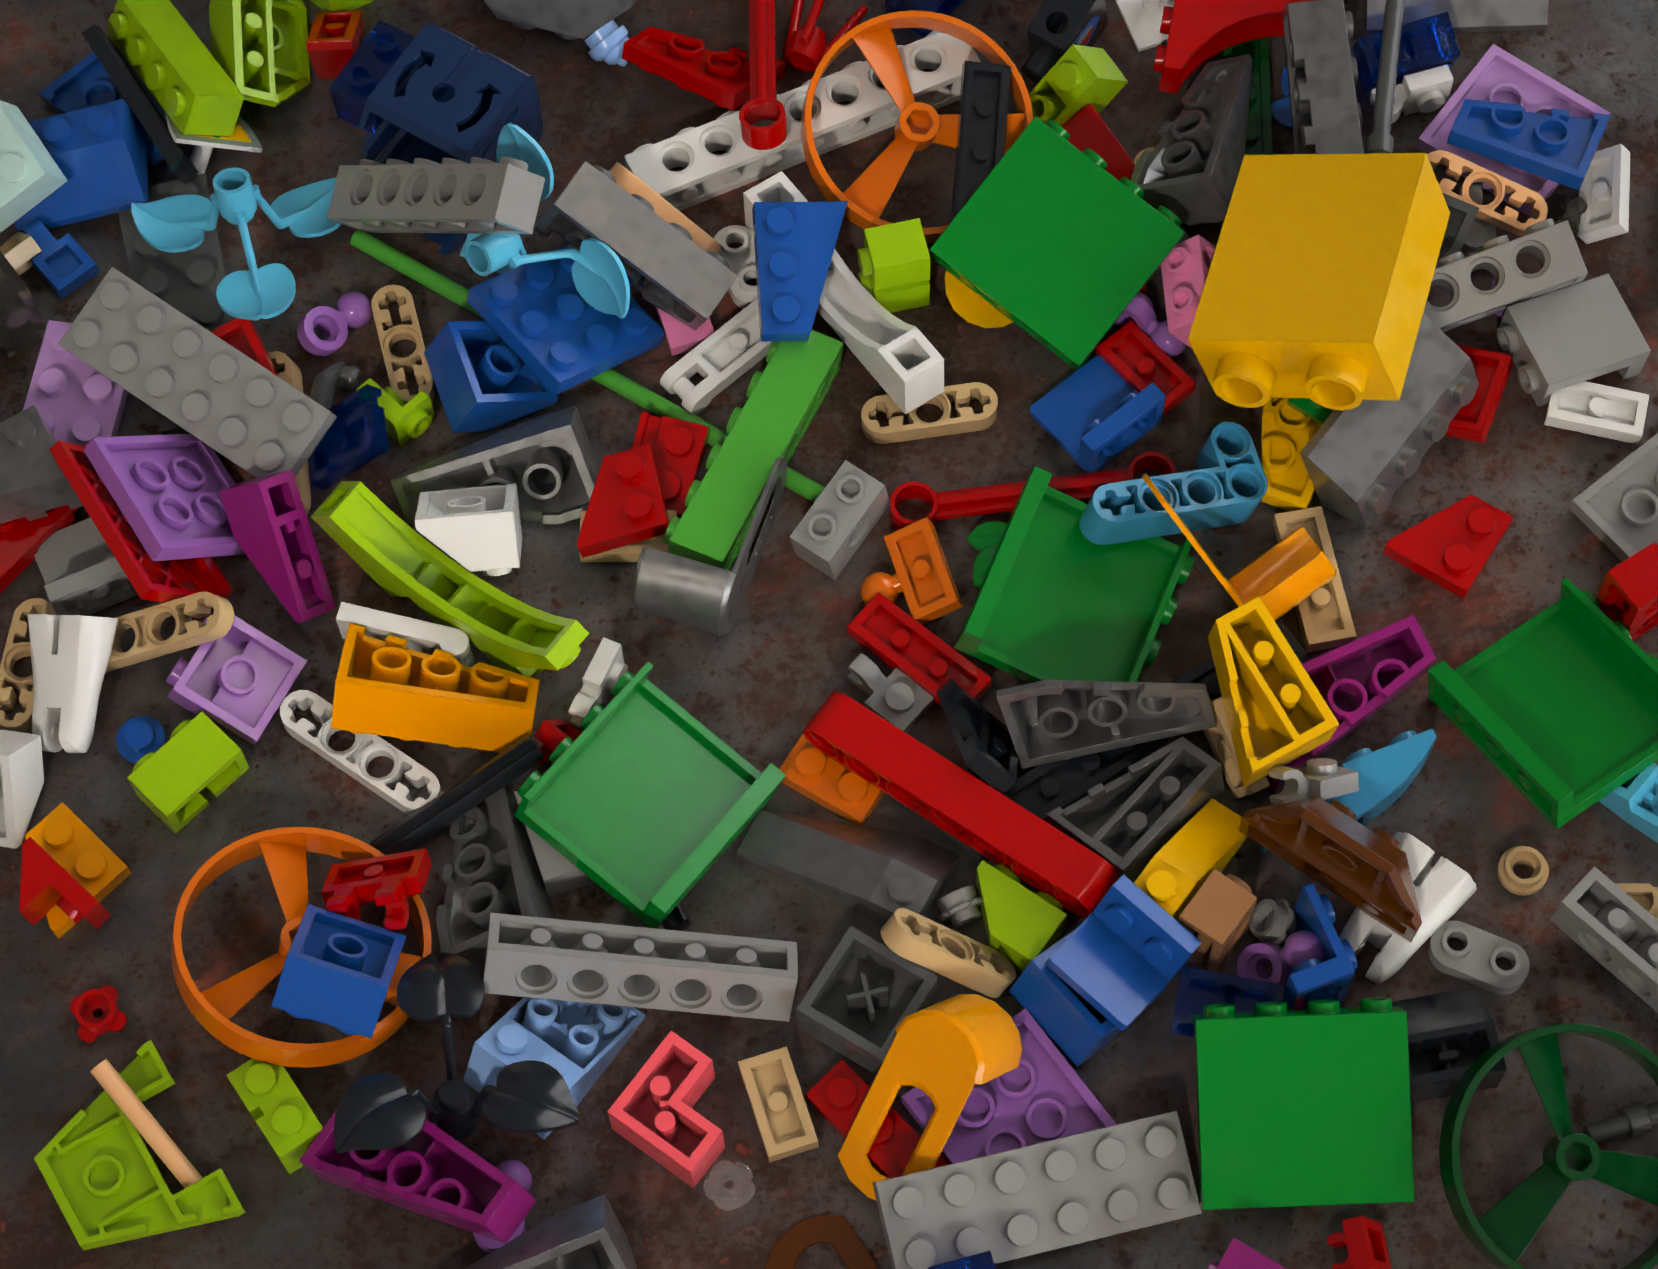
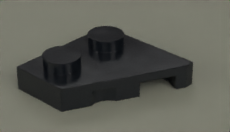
M950 678L937 690V696L968 771L971 775L992 786L1001 794H1005L1016 783L1018 756L1009 730L1000 720Z

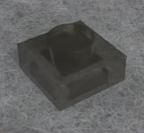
M1200 383L1198 434L1210 435L1212 430L1222 422H1235L1246 430L1248 429V408L1235 406L1222 400L1219 396H1216L1210 383Z

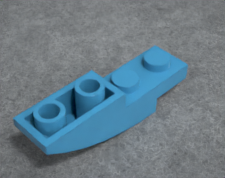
M1433 728L1419 734L1414 730L1407 731L1394 737L1389 742V746L1373 752L1370 748H1364L1346 757L1341 767L1358 771L1359 791L1324 801L1329 803L1331 800H1336L1344 804L1355 813V821L1363 826L1369 824L1386 811L1418 776L1428 760L1437 738ZM1259 844L1262 852L1268 851L1266 848Z

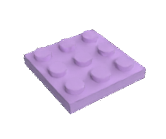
M1492 44L1418 138L1416 148L1426 154L1436 150L1451 152L1539 193L1546 202L1559 186V183L1447 143L1450 131L1464 100L1471 99L1521 105L1526 112L1550 114L1552 108L1569 110L1570 117L1589 119L1593 118L1594 113L1610 114V112ZM1463 172L1461 173V176L1465 178L1469 176ZM1475 182L1476 185H1482L1483 189L1495 195L1493 188L1488 183ZM1505 192L1503 201L1507 203L1511 195ZM1524 203L1520 208H1516L1534 218L1530 214L1532 206L1528 203Z

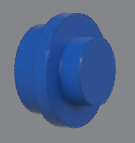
M138 716L129 719L120 727L116 736V745L121 756L133 764H136L144 755L150 752L155 753L167 742L166 733L162 725L154 718L148 716Z

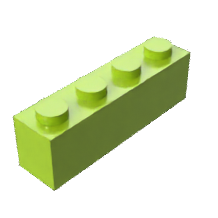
M117 0L114 13L108 19L107 35L182 135L232 136L244 95L171 1Z

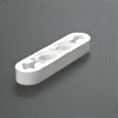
M298 690L286 696L281 703L280 716L286 731L293 738L405 814L411 815L442 794L438 778L430 770L378 735L353 733L355 735V742L352 747L345 751L332 750L328 746L329 739L335 732L340 731L338 729H331L333 705L316 693L309 690ZM311 707L314 719L322 725L319 732L316 726L305 718L300 719L296 723L297 720L293 712L296 709L306 711ZM379 756L391 758L394 761V768L387 776L375 778L367 773V766L374 758ZM405 775L407 783L420 790L427 785L430 797L426 800L418 797L412 802L409 789L400 783L403 776Z

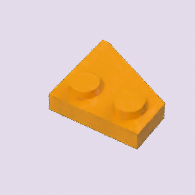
M63 802L25 835L26 840L31 837L99 903L132 874L128 866ZM57 905L46 914L49 927L58 939L76 924Z

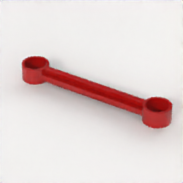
M749 0V101L741 107L739 120L744 143L757 150L773 149L782 144L788 135L785 108L777 100L776 0ZM762 120L775 121V123L765 127L752 126V124Z
M1145 452L1136 456L1130 463L1129 468L1053 477L1050 479L1048 486L1082 502H1089L1094 491L1099 486L1134 480L1135 475L1144 469H1155L1166 475L1176 473V468L1166 455L1159 452ZM1026 481L934 492L930 486L922 482H906L898 486L891 495L890 520L896 530L919 521L908 520L897 511L901 502L911 498L921 499L929 504L932 510L926 517L933 523L934 527L939 520L1013 511Z

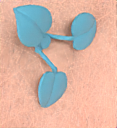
M511 122L504 125L497 143L496 162L499 163L500 157H510L528 163L527 171L545 178L540 201L545 200L550 196L554 186V173L550 160L541 146L522 128ZM468 234L460 252V256L466 258L472 270L480 276H487L493 272L502 274L522 264L562 258L573 259V282L580 296L589 305L605 314L616 315L620 319L625 318L628 313L630 286L626 270L617 254L607 244L598 239L590 237L583 240L580 251L575 248L527 254L519 234Z
M233 167L224 169L215 175L213 179L215 194L210 195V200L201 195L185 194L167 197L154 202L131 203L133 219L140 235L152 247L164 252H185L200 246L204 241L205 231H212L216 228L219 212L229 223L238 225L249 270L235 271L224 277L217 286L216 296L220 308L225 313L235 318L257 321L260 318L269 319L283 313L291 305L296 294L294 276L285 265L272 263L260 268L257 267L247 223L252 220L257 210V204L278 229H284L289 226L291 233L297 237L312 238L323 236L336 230L341 225L327 219L337 177L290 190L277 197L270 206L260 194L259 186L252 185L250 174L242 168Z

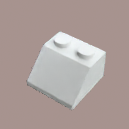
M516 483L420 492L415 516L416 530L470 572L482 571L486 576H500L510 573L512 568L520 567L523 537Z

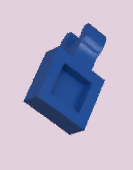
M38 219L22 229L25 234L32 236L42 250L31 259L34 269L61 299H64L99 273L97 264L69 233L56 240Z

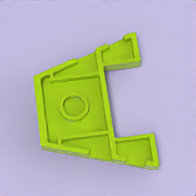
M152 1040L144 1043L136 1051L138 1056L119 1073L141 1102L175 1084ZM105 1090L85 1111L81 1109L34 1157L78 1244L83 1250L239 1217L246 1213L221 1168L172 1195L140 1133Z

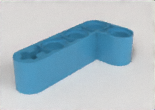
M1222 422L1212 430L1197 456L1199 470L1150 477L1190 532L1235 525L1247 521L1264 497L1268 487L1264 470L1249 432L1235 422ZM1143 478L1099 486L1094 491L1079 520L1080 530L1084 537L1098 545H1110L1183 533ZM1147 505L1152 506V507L1155 508L1157 511H1155V510H1153V509H1150Z

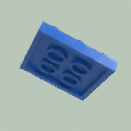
M569 244L564 245L556 250L567 249V246ZM570 258L522 264L515 269H511L471 287L466 300L555 395L661 345L665 331L631 296L628 313L623 319L616 315L600 312L589 305L580 296L572 278L574 260Z

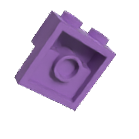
M234 615L232 627L225 636L198 645L199 647L190 661L182 656L165 680L173 686L167 698L196 716L203 712L211 720L255 745L307 660ZM207 616L203 621L205 624H207Z

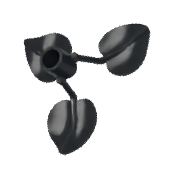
M438 952L434 955H427L411 966L403 974L397 987L398 1004L402 1012L408 1017L423 1023L442 1019L447 1081L442 1083L435 1091L433 1096L434 1105L419 1088H411L406 1091L402 1079L393 1073H375L365 1076L350 1086L339 1103L334 1121V1141L337 1153L353 1150H386L400 1147L416 1139L422 1132L426 1122V1112L428 1113L429 1122L435 1123L439 1129L455 1140L469 1136L476 1128L477 1118L482 1116L490 1125L499 1130L512 1133H538L555 1131L579 1124V1112L562 1075L551 1065L535 1060H525L507 1065L498 1073L496 1086H484L475 1100L473 1089L465 1082L457 1079L451 1017L467 1018L474 1016L480 1011L485 997L484 982L477 968L467 959L453 953Z

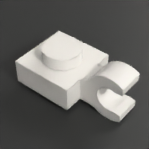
M1448 65L1405 75L1402 84L1395 85L1391 124L1399 119L1402 111L1404 116L1416 112L1430 113L1447 103L1454 80ZM1376 88L1371 91L1369 100L1371 105L1375 104Z

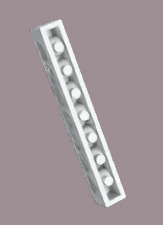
M935 30L925 38L908 45H897L915 102L929 104L935 110L960 100L962 65L964 61L981 62L972 46L951 35ZM868 61L853 62L839 72L820 78L812 105V131L819 156L896 125L901 112L887 90L880 87L883 84ZM923 69H933V70H935V71H932V72H924V71H922V70H923ZM811 79L803 83L801 87L780 95L777 94V100L785 108L788 135L782 144L773 149L757 150L747 146L742 139L739 111L733 110L722 114L717 120L699 127L685 128L675 136L661 142L644 144L636 148L632 153L624 156L626 168L676 209L681 211L805 162L806 159L801 140V121L796 119L801 118L804 99ZM843 101L851 102V104L841 105L838 103ZM762 120L752 124V126L765 127L775 123V121ZM715 151H726V153L721 155L712 154ZM675 167L685 168L681 171H670V169Z

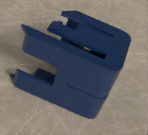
M431 22L420 30L370 94L359 122V127L366 130L376 115L384 119L373 135L367 134L364 138L363 151L365 159L375 161L399 128H401L376 160L385 165L387 159H398L413 164L415 158L427 159L441 164L442 158H453L470 163L472 157H478L496 162L497 143L504 125L510 122L518 125L537 143L543 132L536 79L533 75L489 52H482L478 46ZM461 233L423 234V236L442 246L438 252L442 255L458 251L468 235Z

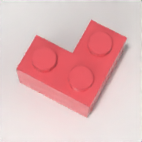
M670 1031L607 1111L611 1128L692 1188L696 1187L725 1149L723 1131L692 1109L715 1079L713 1060L676 1033Z

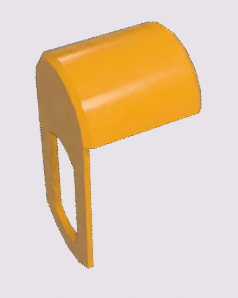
M1146 473L1142 475V478L1238 607L1259 596L1274 621H1276L1335 578L1337 571L1306 529L1300 527L1227 580Z
M958 994L906 1016L895 1029L897 1034L838 1154V1158L849 1180L868 1198L876 1201L873 1182L890 1179L881 1175L872 1167L867 1155L901 1086H913L921 1089L930 1097L935 1107L902 1174L907 1175L934 1168L975 1084L982 1085L1018 1068L1022 1053L1020 1033L1011 1016L995 1001L978 994Z

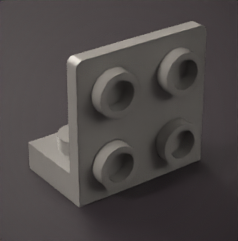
M91 517L54 532L38 548V552L34 555L46 584L44 585L45 591L57 615L88 616L138 595Z

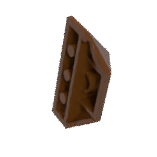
M1320 797L1254 808L1245 812L1238 831L1407 941L1412 942L1422 924L1406 853L1398 848L1400 843L1392 835L1379 828H1374L1372 831L1355 821L1356 815L1350 808L1336 800H1331L1327 803Z

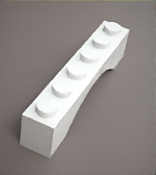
M781 171L743 192L745 226L753 231L752 208L754 202L808 201ZM834 248L817 308L819 314L904 414L943 393L944 358L916 326L905 323L879 304L861 285Z

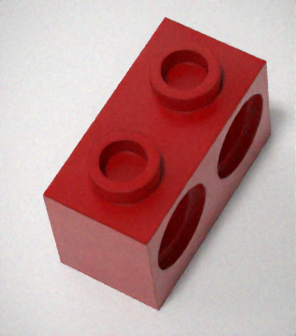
M1653 542L1610 569L1595 599L1600 610L1613 622L1618 621L1626 627L1633 641L1658 626V544L1656 542Z

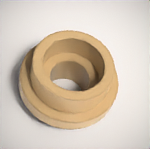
M1515 846L1508 849L1501 856L1497 866V875L1501 884L1508 891L1516 895L1527 896L1535 894L1543 888L1548 879L1549 867L1546 859L1538 850L1529 846ZM1517 866L1526 867L1530 871L1531 877L1527 879L1519 878L1515 875L1513 868Z

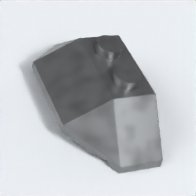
M484 0L497 19L512 22L513 26L520 29L530 30L539 28L552 31L556 36L568 40L586 38L630 9L637 1Z

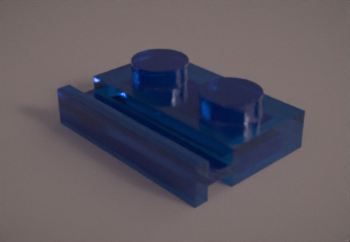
M366 384L328 409L337 418L308 458L310 483L312 486L326 490L389 450L384 408L379 407L377 398L382 396L381 389Z

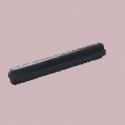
M525 736L375 838L369 845L384 855L411 851L544 759L541 748L532 737Z

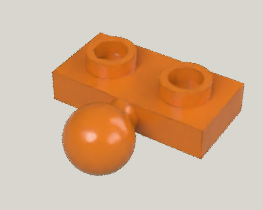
M927 517L884 536L896 574L889 575L884 572H876L866 577L861 586V597L866 605L878 592L895 604L899 593L903 592L912 618L921 625L963 607L935 527Z

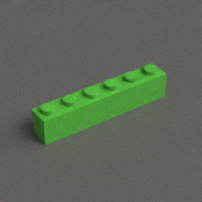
M811 330L808 341H772L766 358L768 365L763 373L756 371L753 375L746 393V397H748L746 404L743 408L737 406L732 412L726 428L728 436L723 444L715 443L706 462V469L708 470L702 481L694 480L686 496L685 506L687 508L681 518L675 516L666 530L664 543L669 545L668 553L730 571L739 555L776 458L780 456L785 457L787 465L789 464L841 369L843 342Z

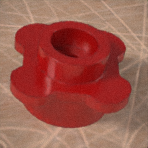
M104 985L100 989H91L71 1000L69 1010L79 1022L80 1027L77 1034L84 1042H94L103 1033L109 1031L120 1032L125 1028L127 1017L119 1010L117 1004L119 993L113 986ZM102 1010L103 1014L101 1017L95 1018L94 1012Z

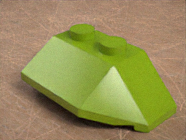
M210 0L211 54L244 95V100L276 107L311 84L309 54L306 45L308 39L307 8L302 0Z

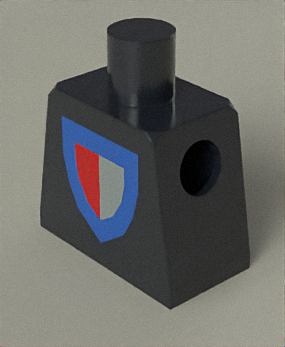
M1044 0L1027 30L1030 57L1022 67V72L1032 81L1039 83L1073 44L1092 47L1108 26L1105 0Z

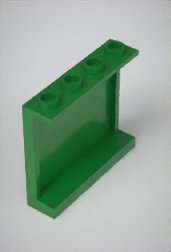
M1035 116L930 248V258L1077 371L1089 359L1094 348L1174 247L1182 241L1185 232L1179 228L1182 221L1173 212L1161 205L1156 210L1142 199L1145 195L1144 191L1133 181L1124 176L1119 181L1104 170L1107 167V163L1098 154L1089 148H1085L1081 152L1067 140L1070 138V134L1062 126L1051 119L1044 123Z
M1035 466L1024 483L954 648L1030 683L1043 680L1141 682L1138 680L1143 665L1151 667L1162 641L1155 638L1159 625L1167 626L1177 607L1178 599L1172 597L1176 583L1182 585L1185 583L1195 562V558L1188 556L1192 544L1186 538L1181 546H1178L1161 537L1110 545L1092 543L1084 537L1079 525L1080 517L1087 504L1049 487L1048 484L1053 474Z
M1568 578L1561 581L1560 600L1455 670L1444 660L1428 670V698L1556 829L1658 761V658L1652 653L1646 654L1632 640L1629 631L1623 624L1618 621L1613 622L1600 610L1595 598L1586 590L1580 591Z
M647 662L636 675L629 670L620 678L610 692L614 699L605 708L599 703L592 708L580 724L584 731L575 741L566 737L549 757V761L553 764L543 775L536 770L528 777L517 792L522 800L514 816L648 927L657 929L773 797L786 774L772 763L762 773L651 683L647 678L653 665Z
M1377 997L1360 999V1007L1340 1008L1339 1000L1308 1001L1307 1010H1287L1286 1002H1260L1255 1004L1256 1012H1235L1234 1004L1203 1005V1014H1190L1191 1023L1194 1025L1200 1181H1197V1195L1203 1210L1414 1202L1407 1011L1399 1006H1392L1391 998Z

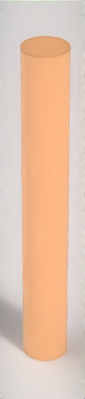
M107 1059L90 1071L184 1189L203 1178Z

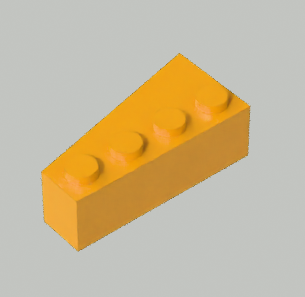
M349 623L335 680L331 729L345 730L356 734L367 733L395 737L405 741L416 740L444 744L454 748L465 747L493 751L499 754L525 736L532 737L540 680L482 662H478L473 667H468L460 664L452 653L435 649L432 655L407 648L406 639L388 635L385 641L366 636V627Z

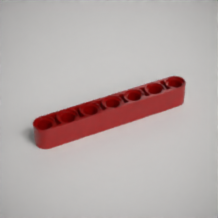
M832 691L803 730L804 737L820 752L995 864L1007 867L1020 880L1039 892L1049 894L1062 907L1077 916L1088 918L1119 878L1116 869L1104 858L843 693Z

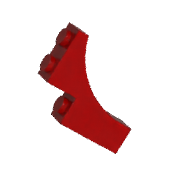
M1174 0L1173 7L1164 6L1159 33L1168 34L1167 44L1157 45L1153 72L1162 73L1159 91L1177 94L1183 83L1200 65L1232 46L1266 37L1284 36L1282 11L1287 3L1319 0Z

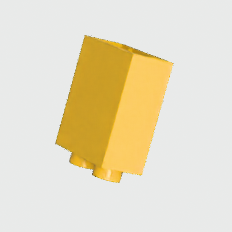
M1426 153L1244 155L1188 337V341L1216 396L1232 405L1244 408L1261 407L1269 401V398H1307L1333 410L1354 409L1362 403V400H1400L1450 216L1449 208Z

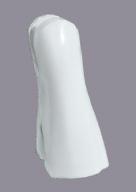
M27 614L33 672L32 734L41 735L42 751L55 753L64 749L68 753H86L91 745L94 734L99 696L112 650L118 619L83 615Z
M1397 832L1393 837L1400 843L1398 848L1406 853L1422 924L1412 942H1409L1356 907L1339 937L1340 940L1346 939L1350 943L1355 956L1363 950L1367 941L1381 950L1375 956L1365 975L1366 978L1377 985L1397 973L1428 938L1448 921L1477 890L1476 883L1472 880L1471 876L1450 860L1441 856L1434 867L1430 866L1435 852L1419 839L1406 832Z

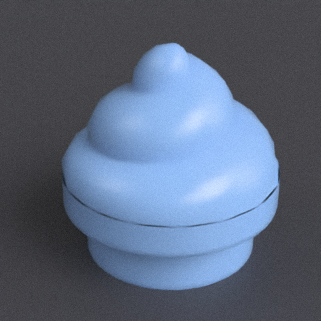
M611 20L584 40L591 49L588 54L594 61H605L606 64H618L622 67L627 65L628 61L622 59L624 42L629 40L627 36L628 30L624 25L619 27L614 20Z

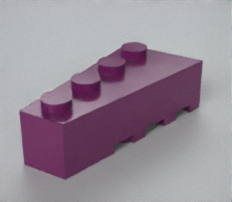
M1414 615L1302 663L1337 719L1339 726L1329 741L1284 766L1300 769L1307 767L1306 762L1308 760L1321 758L1426 674L1436 657ZM1269 774L1266 775L1270 784L1268 789L1271 795L1276 794L1285 786V780L1269 777Z
M335 1111L299 1160V1162L324 1181L505 1244L537 1202L517 1181L428 1120H426L423 1130L418 1137L403 1146L386 1150H353L337 1153L334 1141Z

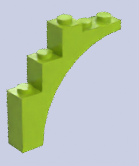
M341 481L311 516L389 596L409 597L435 624L464 631L468 638L498 668L532 678L540 674L544 669L558 671L570 665L578 657L581 651L579 645L589 634L576 619L556 616L527 605L505 594L465 569L412 529L361 481Z

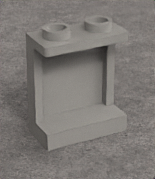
M1609 273L1507 307L1497 330L1500 348L1505 354L1512 355L1513 362L1518 369L1519 383L1525 393L1531 394L1538 407L1548 404L1550 396L1557 390L1618 370L1623 380L1639 375L1651 352Z

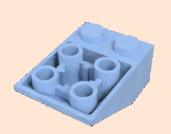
M523 997L474 1043L463 1082L480 1093L486 1085L496 1086L498 1073L507 1065L525 1060L540 1061L551 1065L562 1075L577 1107L641 1025L646 1015L635 1007ZM552 1131L538 1132L536 1134L545 1139Z

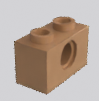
M1214 869L1179 916L1178 922L1202 942L1188 961L1213 978L1247 934L1256 905L1257 897L1252 894L1250 886L1233 874L1225 876Z

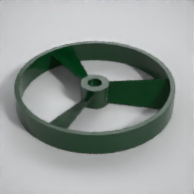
M1572 1023L1542 1026L1522 1031L1500 1041L1481 1055L1461 1078L1448 1103L1441 1128L1439 1144L1441 1179L1447 1201L1458 1225L1474 1247L1499 1269H1526L1517 1263L1572 1181L1592 1178L1658 1206V1157L1600 1150L1594 1139L1588 1135L1573 1133L1557 1033L1591 1037L1619 1049L1638 1063L1658 1086V1057L1637 1041L1619 1032L1589 1024ZM1518 1047L1556 1135L1548 1140L1543 1149L1542 1158L1544 1164L1477 1220L1468 1202L1461 1177L1459 1149L1462 1124L1470 1100L1481 1080L1502 1057ZM1658 1237L1638 1258L1621 1269H1652L1658 1264Z

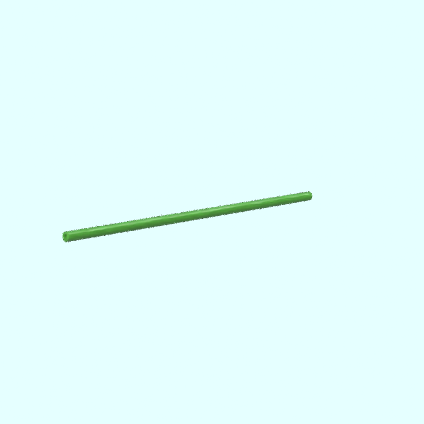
M361 229L356 230L350 241L351 246L481 317L466 301L469 289ZM613 369L590 378L661 418L665 416L709 426L710 435L707 444L714 446L715 443L723 444L728 436V433L694 414H690L682 407ZM787 466L785 487L814 503L825 487Z

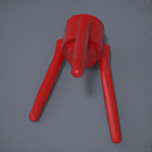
M794 0L788 36L782 48L785 60L791 66L801 71H816L822 58L833 44L858 25L868 11L867 6L861 5L827 45L825 41L826 33L816 26L825 0L813 1L806 24L801 25L800 29L799 25L804 0Z

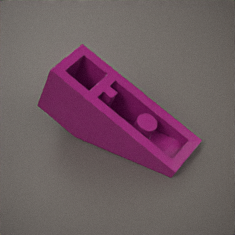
M292 470L253 478L219 491L235 540L294 621L301 623L335 609L333 596Z

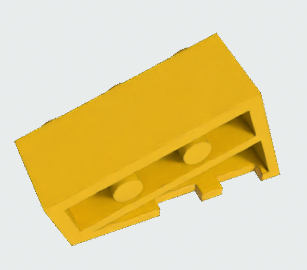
M1259 596L1216 619L1208 640L1243 787L1245 788L1268 775L1269 770L1278 765L1284 766L1329 741L1339 723Z

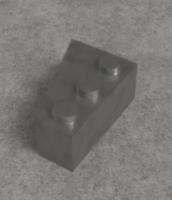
M1183 736L1128 767V773L1103 786L1100 783L1087 790L1088 795L1065 809L1062 810L1059 806L1046 814L1048 823L1108 861L1118 872L1119 878L1124 874L1134 883L1153 856L1212 798L1217 801L1224 793L1222 764Z

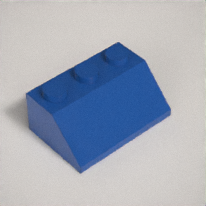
M124 99L28 122L68 181L15 221L14 224L17 232L24 233L22 229L36 219L40 220L47 229L131 210L132 202H149L147 132Z

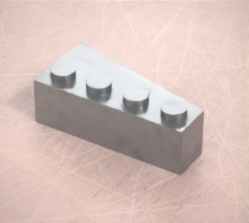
M1343 0L1287 3L1282 11L1295 154H1364L1361 136L1362 112L1360 104L1357 103L1355 85L1358 83V68L1356 58L1351 57L1349 39H1353L1354 34L1352 12L1345 11Z
M587 161L573 175L533 229L546 238L553 231L570 243L567 249L575 248L580 251L582 241L590 237L607 244L621 260L627 273L629 286L638 284L644 288L642 296L645 300L695 331L709 318L738 277V275L730 270V265L723 257L715 252L703 250L692 241V236L686 229L676 223H667L654 213L653 206L645 198L637 194L630 195L616 184V179L609 171L598 165L592 166Z
M34 405L0 422V524L26 517L28 521L48 516L47 510L68 505L70 509L83 506L49 451L56 443V440Z

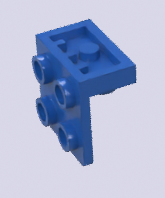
M1095 356L1031 405L1029 414L1086 473H1093L1101 470L1162 422L1166 395L1154 383H1151L1139 393L1100 356Z
M1123 874L1112 885L1088 918L1050 955L1046 965L1119 1030L1124 1031L1178 974L1202 942Z
M1313 882L1302 885L1294 908L1296 932L1307 930L1315 933L1323 947L1324 958L1322 962L1320 958L1309 959L1292 969V974L1289 975L1280 1001L1287 1003V1010H1307L1308 1001L1339 1000L1340 1006H1342L1355 974L1354 969L1357 968V960L1353 948L1346 939L1340 940L1333 926L1336 918L1331 902L1325 894L1319 895Z

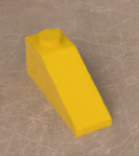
M1212 798L1153 856L1134 884L1178 921L1180 914L1212 871L1216 869L1221 873L1246 840L1247 836L1238 831L1242 817Z

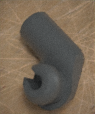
M335 362L316 375L313 380L310 398L331 411L335 394L342 389L355 391L359 387L362 375L360 369L357 366H348L347 362Z

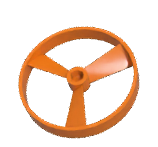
M911 10L884 14L869 19L844 34L833 44L817 66L807 89L801 114V140L804 156L814 181L829 202L848 201L844 217L862 229L892 224L879 217L914 151H922L928 148L931 143L955 149L957 144L959 114L938 115L937 111L929 104L915 102L891 29L924 28L939 31L964 41L984 55L992 64L1011 66L1009 89L1016 102L1018 113L1007 114L1004 155L1034 119L1029 93L1017 67L994 40L971 24L945 14L930 11ZM856 43L901 114L894 129L896 138L854 183L842 193L829 177L817 153L812 131V105L817 84L825 70L838 55ZM949 225L922 228L926 243L936 242Z
M283 827L265 830L239 839L218 851L198 869L185 888L176 911L171 952L173 973L182 999L196 1020L212 1036L238 1053L258 1061L285 1067L309 1068L338 1064L359 1057L381 1045L395 1034L409 1018L402 1012L398 1004L397 987L401 977L411 966L431 954L432 936L430 922L420 894L408 898L409 916L418 937L420 956L401 952L385 999L386 1003L395 1006L396 1009L377 1023L372 1039L358 1034L325 1043H289L259 1036L234 1024L230 1019L283 970L287 954L309 904L306 852L326 854L348 862L384 856L382 852L369 844L343 833L314 827ZM263 856L286 920V924L281 930L278 953L200 992L190 976L182 951L181 933L186 917L194 902L212 881L240 863Z

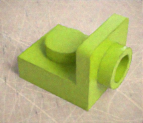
M371 378L356 389L362 411L400 447L411 437L417 438L429 428L432 419L435 417L431 397L424 390L420 391L405 404L391 387L387 386L385 389H382Z

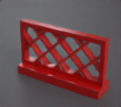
M58 440L49 449L140 599L165 603L198 592H209L226 599L233 592L212 557L152 561L83 451L86 446ZM191 617V618H192V621H193V620H196V621H200V622H201V621H202L203 619H205L206 617H202V618H199V619L194 618V617Z

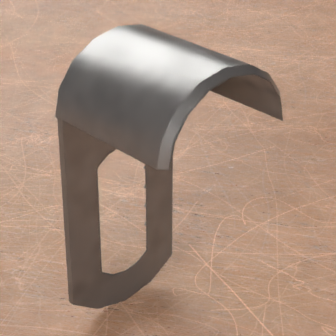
M777 457L733 570H725L648 546L643 547L637 562L632 586V602L637 611L719 636L730 632L738 617L783 500L787 477V461L785 457ZM775 486L771 506L747 565L749 550Z

